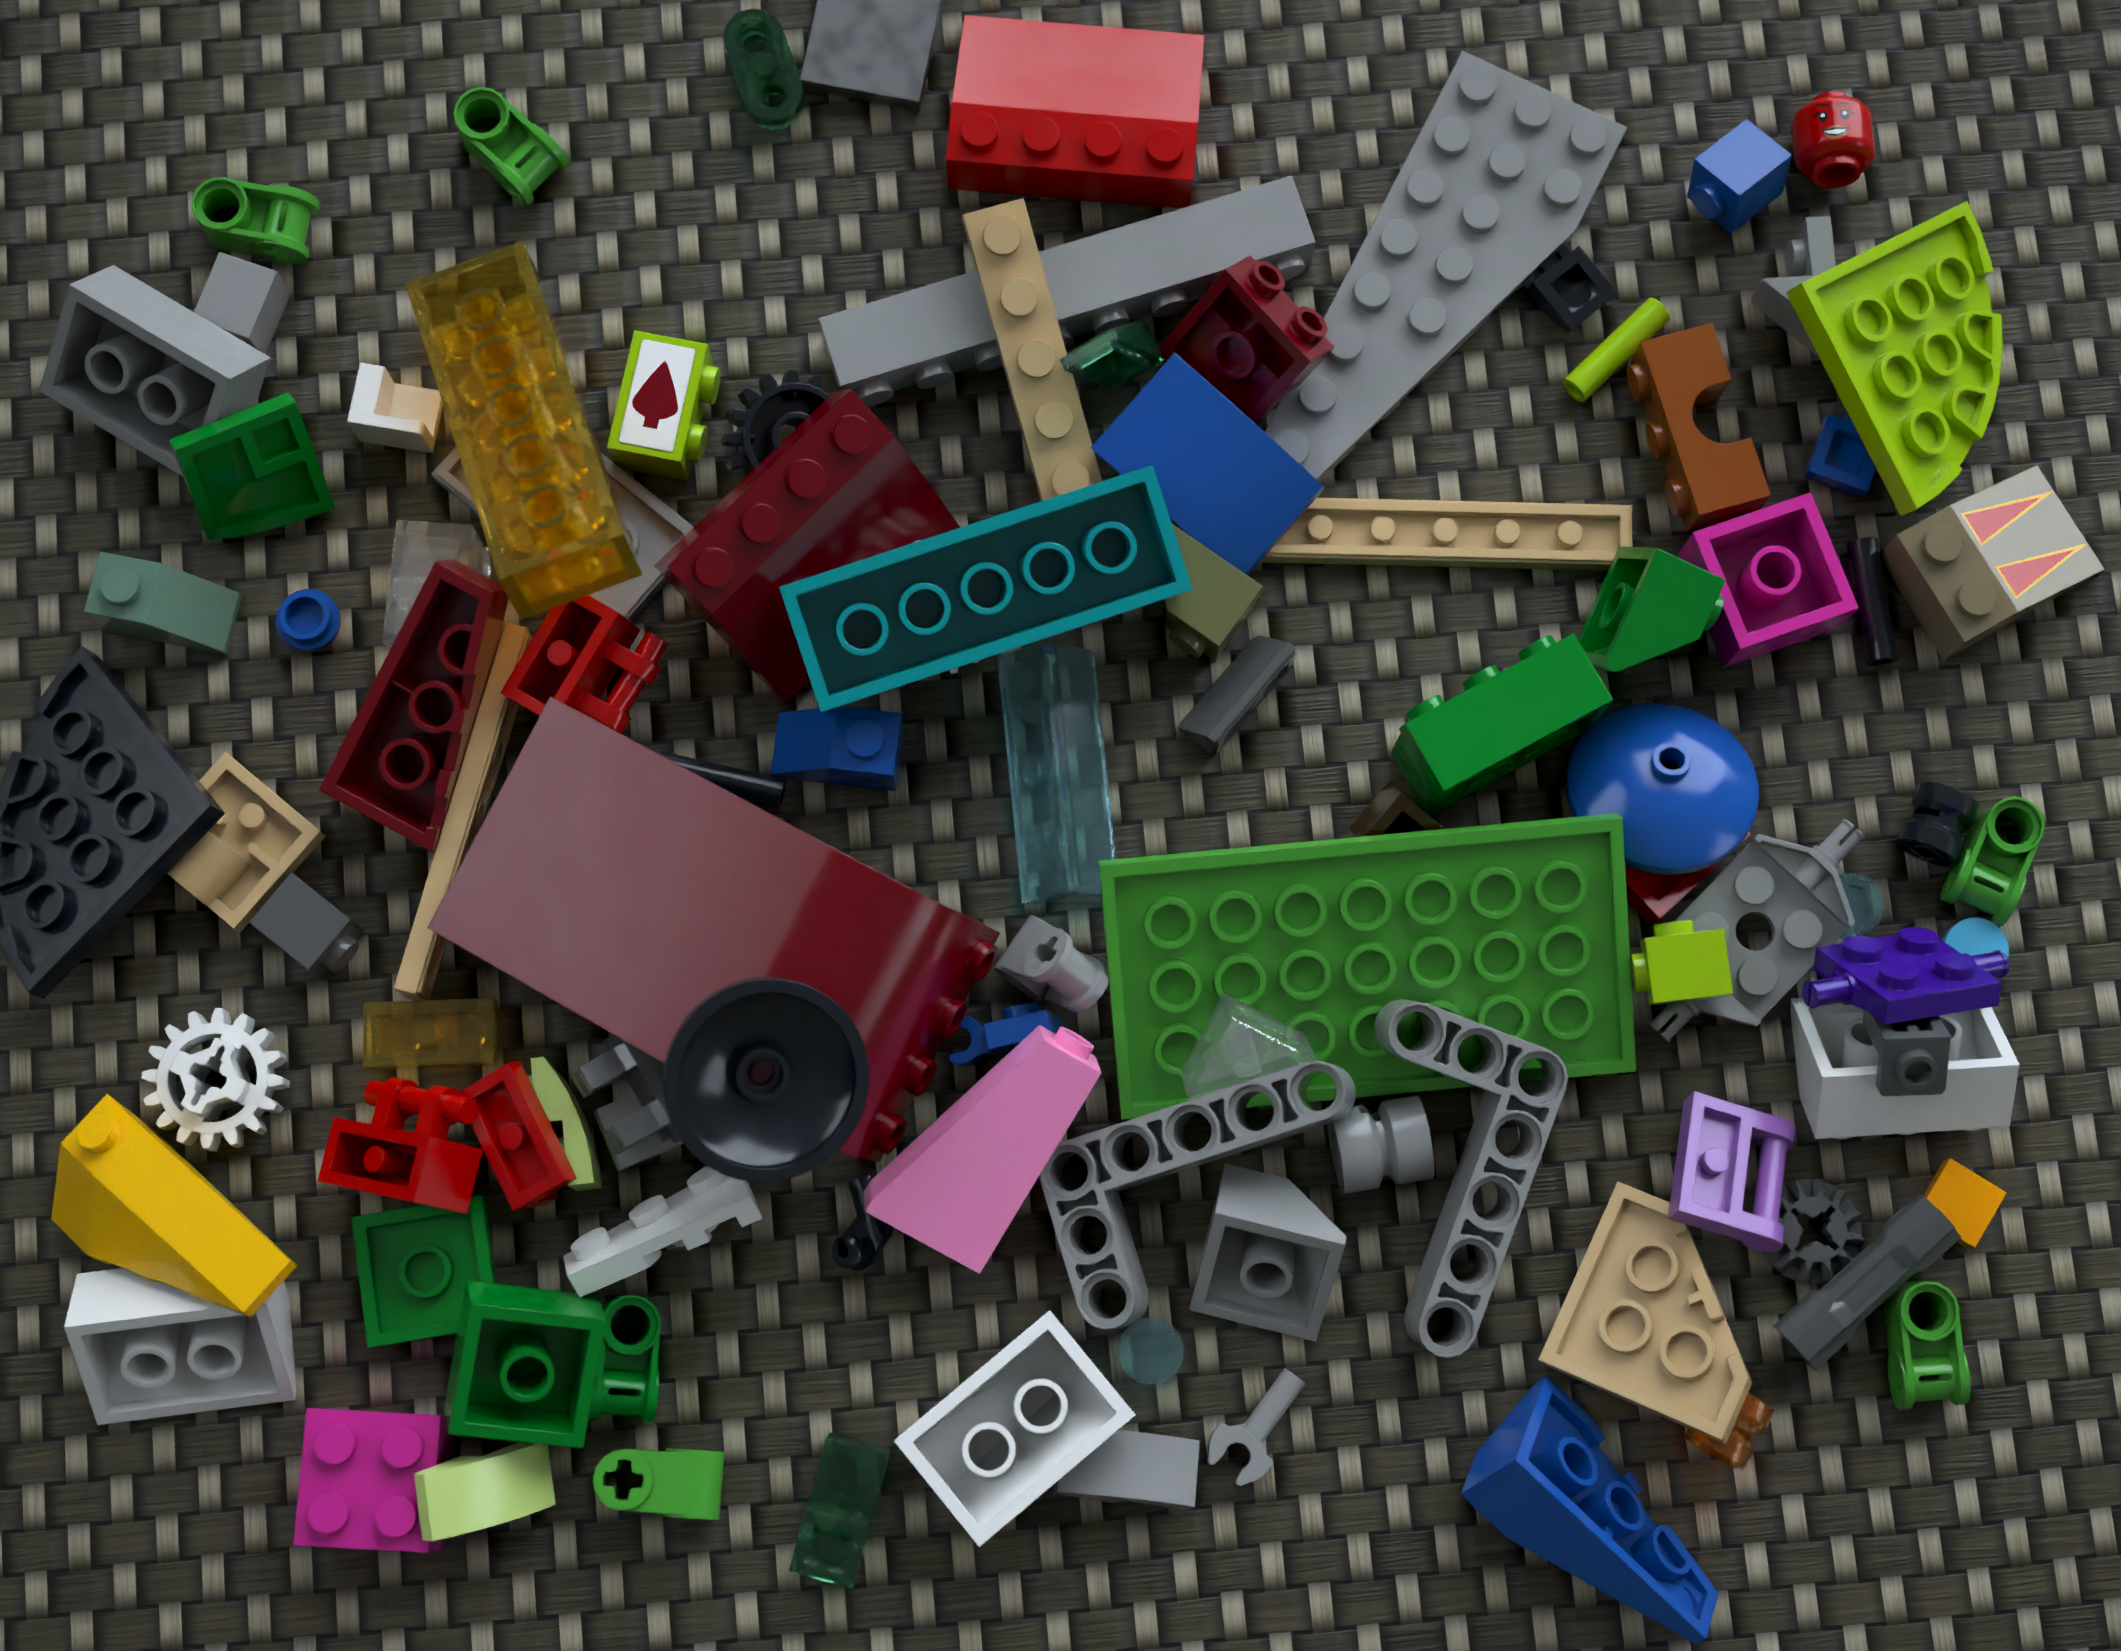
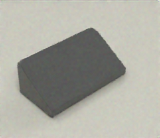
M1264 636L1254 637L1180 722L1178 727L1180 732L1208 755L1212 756L1214 754L1216 756L1290 670L1296 655V648L1287 641Z

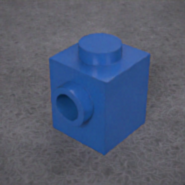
M1746 119L1694 159L1687 198L1692 201L1700 214L1708 219H1714L1729 233H1732L1783 194L1792 155L1751 121Z

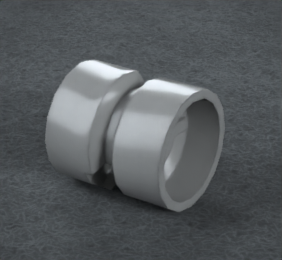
M1418 1095L1381 1101L1377 1113L1372 1114L1363 1105L1353 1106L1345 1117L1327 1124L1332 1162L1342 1194L1379 1188L1384 1176H1389L1398 1185L1434 1178L1435 1169L1431 1135L1426 1113Z

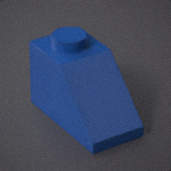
M839 706L824 712H820L819 708L779 713L770 775L777 778L897 791L904 738L902 714Z

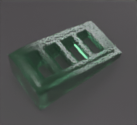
M1139 320L1100 333L1068 352L1067 356L1060 359V362L1065 371L1116 390L1158 366L1164 358L1148 324Z

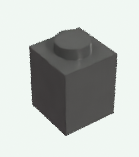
M292 872L249 922L322 980L330 970L333 973H337L350 962L359 948V943L356 939L364 931Z

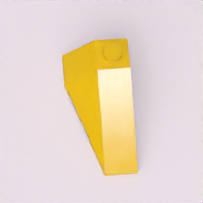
M106 1094L61 1142L51 1219L92 1259L133 1271L138 1276L154 1282L160 1281L184 1290L191 1296L248 1317L253 1316L297 1267L285 1253L152 1127L110 1095Z

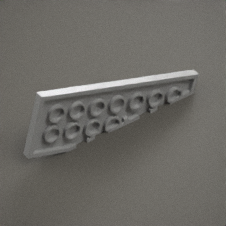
M1462 51L1324 317L1327 325L1325 337L1334 345V348L1299 387L1285 395L1265 433L1320 482L1355 448L1356 444L1380 420H1385L1400 405L1401 400L1438 369L1491 317V314L1514 291H1519L1523 283L1531 275L1533 276L1541 265L1564 243L1567 244L1573 238L1625 135L1627 127Z

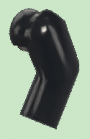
M877 1174L867 1175L848 1182L857 1216L844 1235L837 1237L832 1245V1257L844 1269L859 1271L875 1263L893 1234L892 1226L865 1212L863 1192Z

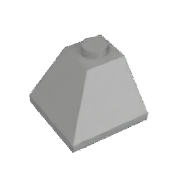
M1225 1163L1210 1217L1189 1310L1316 1342L1345 1248L1346 1235L1289 1179Z

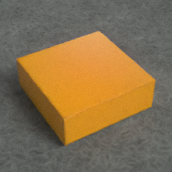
M1948 1158L1942 1162L1923 1196L1955 1226L1956 1231L1961 1236L1957 1243L1967 1249H1973L1977 1246L2006 1192L1953 1159Z

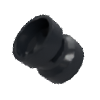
M1921 782L1918 784L1911 801L1915 810L1911 820L1902 824L1895 843L1902 851L1919 860L1938 866L1954 867L1957 865L1964 848L1960 837L1965 828L1973 825L1980 808L1979 803L1973 797L1953 787L1935 782Z

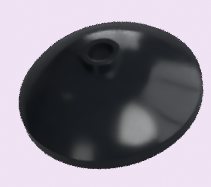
M769 976L744 979L720 988L707 996L690 1011L678 1027L669 1045L663 1069L665 1106L670 1121L682 1142L693 1155L713 1170L726 1176L749 1182L787 1180L803 1175L826 1162L839 1151L854 1132L861 1119L868 1096L870 1081L868 1057L861 1035L851 1018L833 999L822 991L806 983L783 977ZM760 1059L769 1061L772 1066V1073L766 1081L756 1083L749 1080L748 1069L754 1061Z

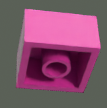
M1811 492L1693 532L1678 553L1680 559L1726 579L1719 594L1724 598L1723 607L1717 621L1709 630L1724 668L1838 629L1859 609Z
M306 1408L293 1545L422 1553L443 1551L444 1539L435 1541L422 1540L414 1473L451 1460L453 1435L448 1434L446 1416Z

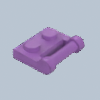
M1696 1091L1691 1093L1683 1102L1668 1219L1740 1240L1747 1248L1755 1251L1776 1252L1781 1250L1784 1226L1779 1223L1786 1153L1794 1146L1795 1124L1784 1118ZM1751 1139L1760 1147L1752 1214L1742 1211Z

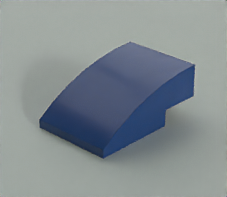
M1176 353L1168 359L1091 447L1120 475L1153 465L1170 520L1186 534L1247 576L1325 489L1317 479Z

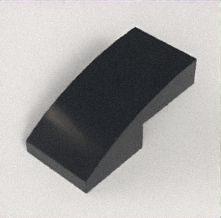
M1566 243L1541 265L1535 274L1531 275L1521 287L1523 292L1542 312L1568 333L1618 294L1580 246L1572 251Z

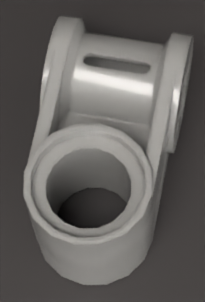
M1033 915L1028 917L994 966V970L1002 978L1028 996L1039 1001L1044 999L1075 1013L1085 1011L1094 1005L1103 995L1109 983L1108 967L1103 962L1076 950L1077 946L1073 943L1072 937L1064 930L1053 927Z

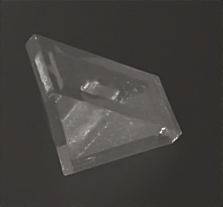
M1223 993L1180 1074L1188 1099L1192 1100L1292 1066L1316 1060L1304 1033Z

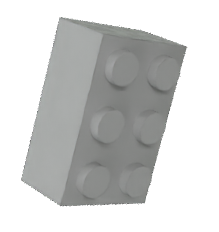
M112 265L69 284L39 391L183 476L169 440L256 405L271 357L115 265Z

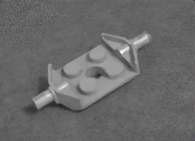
M1843 819L1840 825L1819 846L1815 845L1812 848L1758 834L1674 921L1693 920L1694 932L1724 928L1733 994L1725 997L1669 1003L1648 1025L1657 1032L1675 1015V1019L1659 1034L1668 1043L1693 1015L1697 1017L1700 1013L1743 1025L1758 1026L1762 1022L1761 1019L1814 965L1816 947L1834 944L1847 929L1856 923L1837 869L1840 867L1838 863L1860 840L1865 838L1859 829L1854 830L1838 846V842L1854 826L1847 819ZM1757 914L1769 922L1772 933L1766 947L1761 950H1749L1740 944L1736 937V925L1742 916Z

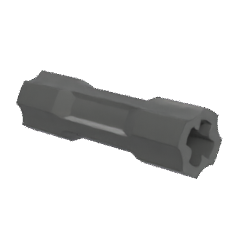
M1918 1193L1881 1226L1875 1240L1821 1289L1808 1293L1773 1327L1788 1345L1816 1371L1853 1337L1856 1327L1912 1275L1929 1268L1961 1236L1947 1217L1925 1196Z

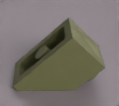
M1172 524L1193 590L1160 600L1164 626L1172 631L1169 634V638L1181 650L1196 658H1199L1203 653L1216 662L1258 605L1263 586Z

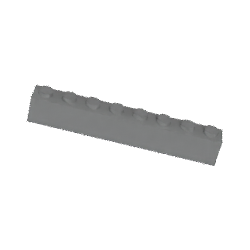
M1291 175L1039 251L1064 345L1066 346L1072 337L1094 331L1096 335L1111 334L1125 328L1131 319L1153 313L1155 317H1167L1185 309L1189 304L1188 302L1200 299L1225 269L1250 255L1256 262L1266 261L1274 265L1281 272L1285 281L1294 278L1305 270V266L1311 265L1316 241ZM977 271L819 318L823 342L838 388L841 391L852 389L867 407L881 404L889 400L894 395V391L917 385L920 389L940 386L948 382L953 377V373L976 367L979 371H988L1003 366Z

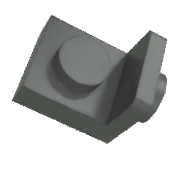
M1864 1010L1863 1025L1879 1055L1876 1086L1882 1096L1942 1094L1946 1089L1951 1035L1941 1017L1934 1016L1885 1025L1868 1011Z

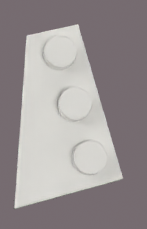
M706 1166L694 1173L687 1180L688 1187L666 1199L663 1195L651 1197L630 1211L629 1220L609 1231H606L604 1227H600L579 1237L571 1245V1252L563 1256L567 1277L578 1296H585L649 1268L660 1258L661 1248L673 1244L675 1247L686 1246L689 1251L710 1242L712 1238L710 1232L719 1223L735 1216L741 1227L763 1219L748 1181L726 1176Z

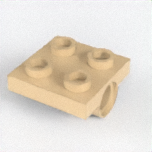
M224 752L199 781L225 814L167 874L240 933L291 872L294 873L326 836L227 752Z

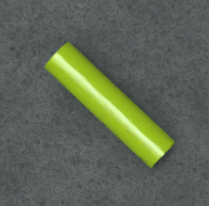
M1648 298L1563 379V386L1567 392L1577 401L1585 402L1635 354L1642 341L1651 339L1670 321V314L1658 300Z

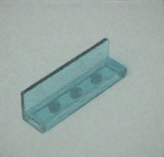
M1042 641L997 657L1021 901L1023 904L1041 905L1075 895L1101 897L1098 861L1116 859L1094 653L1088 649Z

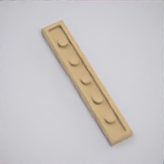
M1316 498L1260 562L1608 571L1619 546L1632 547V505Z
M505 622L394 985V989L405 998L426 1003L432 995L448 940L427 927L485 820L519 708V704L500 692L533 639L527 627Z

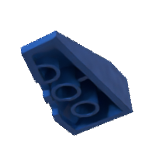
M1547 1375L1532 1386L1478 1449L1461 1495L1472 1504L1481 1516L1487 1518L1511 1541L1691 1642L1698 1644L1707 1638L1719 1593L1672 1528L1665 1525H1655L1637 1496L1643 1488L1631 1471L1620 1476L1598 1446L1606 1437L1594 1420Z

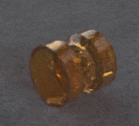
M1748 1392L1726 1444L1689 1428L1684 1437L1710 1456L1736 1469L1744 1470L1753 1454L1750 1445L1756 1432L1766 1430L1775 1411L1768 1404Z

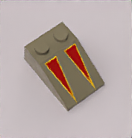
M2037 465L1953 503L1897 534L1880 553L1882 565L1944 661L2104 570L2097 556Z

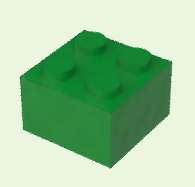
M466 1280L444 1406L448 1434L583 1448L606 1317L599 1296L587 1294L579 1297L577 1293Z

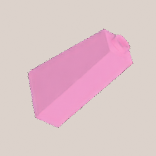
M1038 1025L869 1182L863 1192L865 1212L980 1274L1102 1072L1096 1056L1091 1054L1094 1046L1085 1038L1067 1028L1060 1027L1055 1034Z

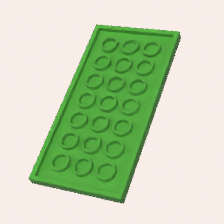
M1618 813L1098 861L1121 1120L1134 1119L1292 1066L1317 1060L1340 1066L1348 1072L1355 1083L1356 1098L1474 1087L1394 1057L1380 1047L1374 1033L1375 1019L1381 1008L1391 1001L1400 999L1433 1005L1549 1049L1557 1054L1566 1065L1568 1078L1636 1071L1623 818ZM1414 1012L1407 1013L1397 1024V1038L1403 1047L1408 1048L1415 1045L1423 1033L1422 1020ZM1475 1035L1468 1036L1458 1047V1061L1464 1070L1473 1069L1482 1059L1483 1048L1479 1039ZM1532 1058L1523 1063L1518 1074L1519 1082L1542 1080V1068L1537 1059ZM1327 1073L1319 1074L1310 1081L1306 1091L1308 1101L1335 1100L1337 1088L1330 1075ZM1258 1094L1250 1099L1246 1108L1273 1106V1104L1265 1094Z

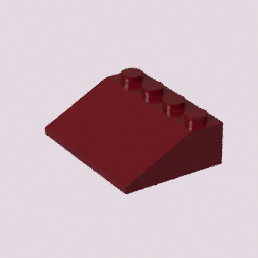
M852 389L834 392L667 552L654 567L772 692L786 704L810 679L779 587L911 544L914 541L924 540L960 528V526L895 436Z

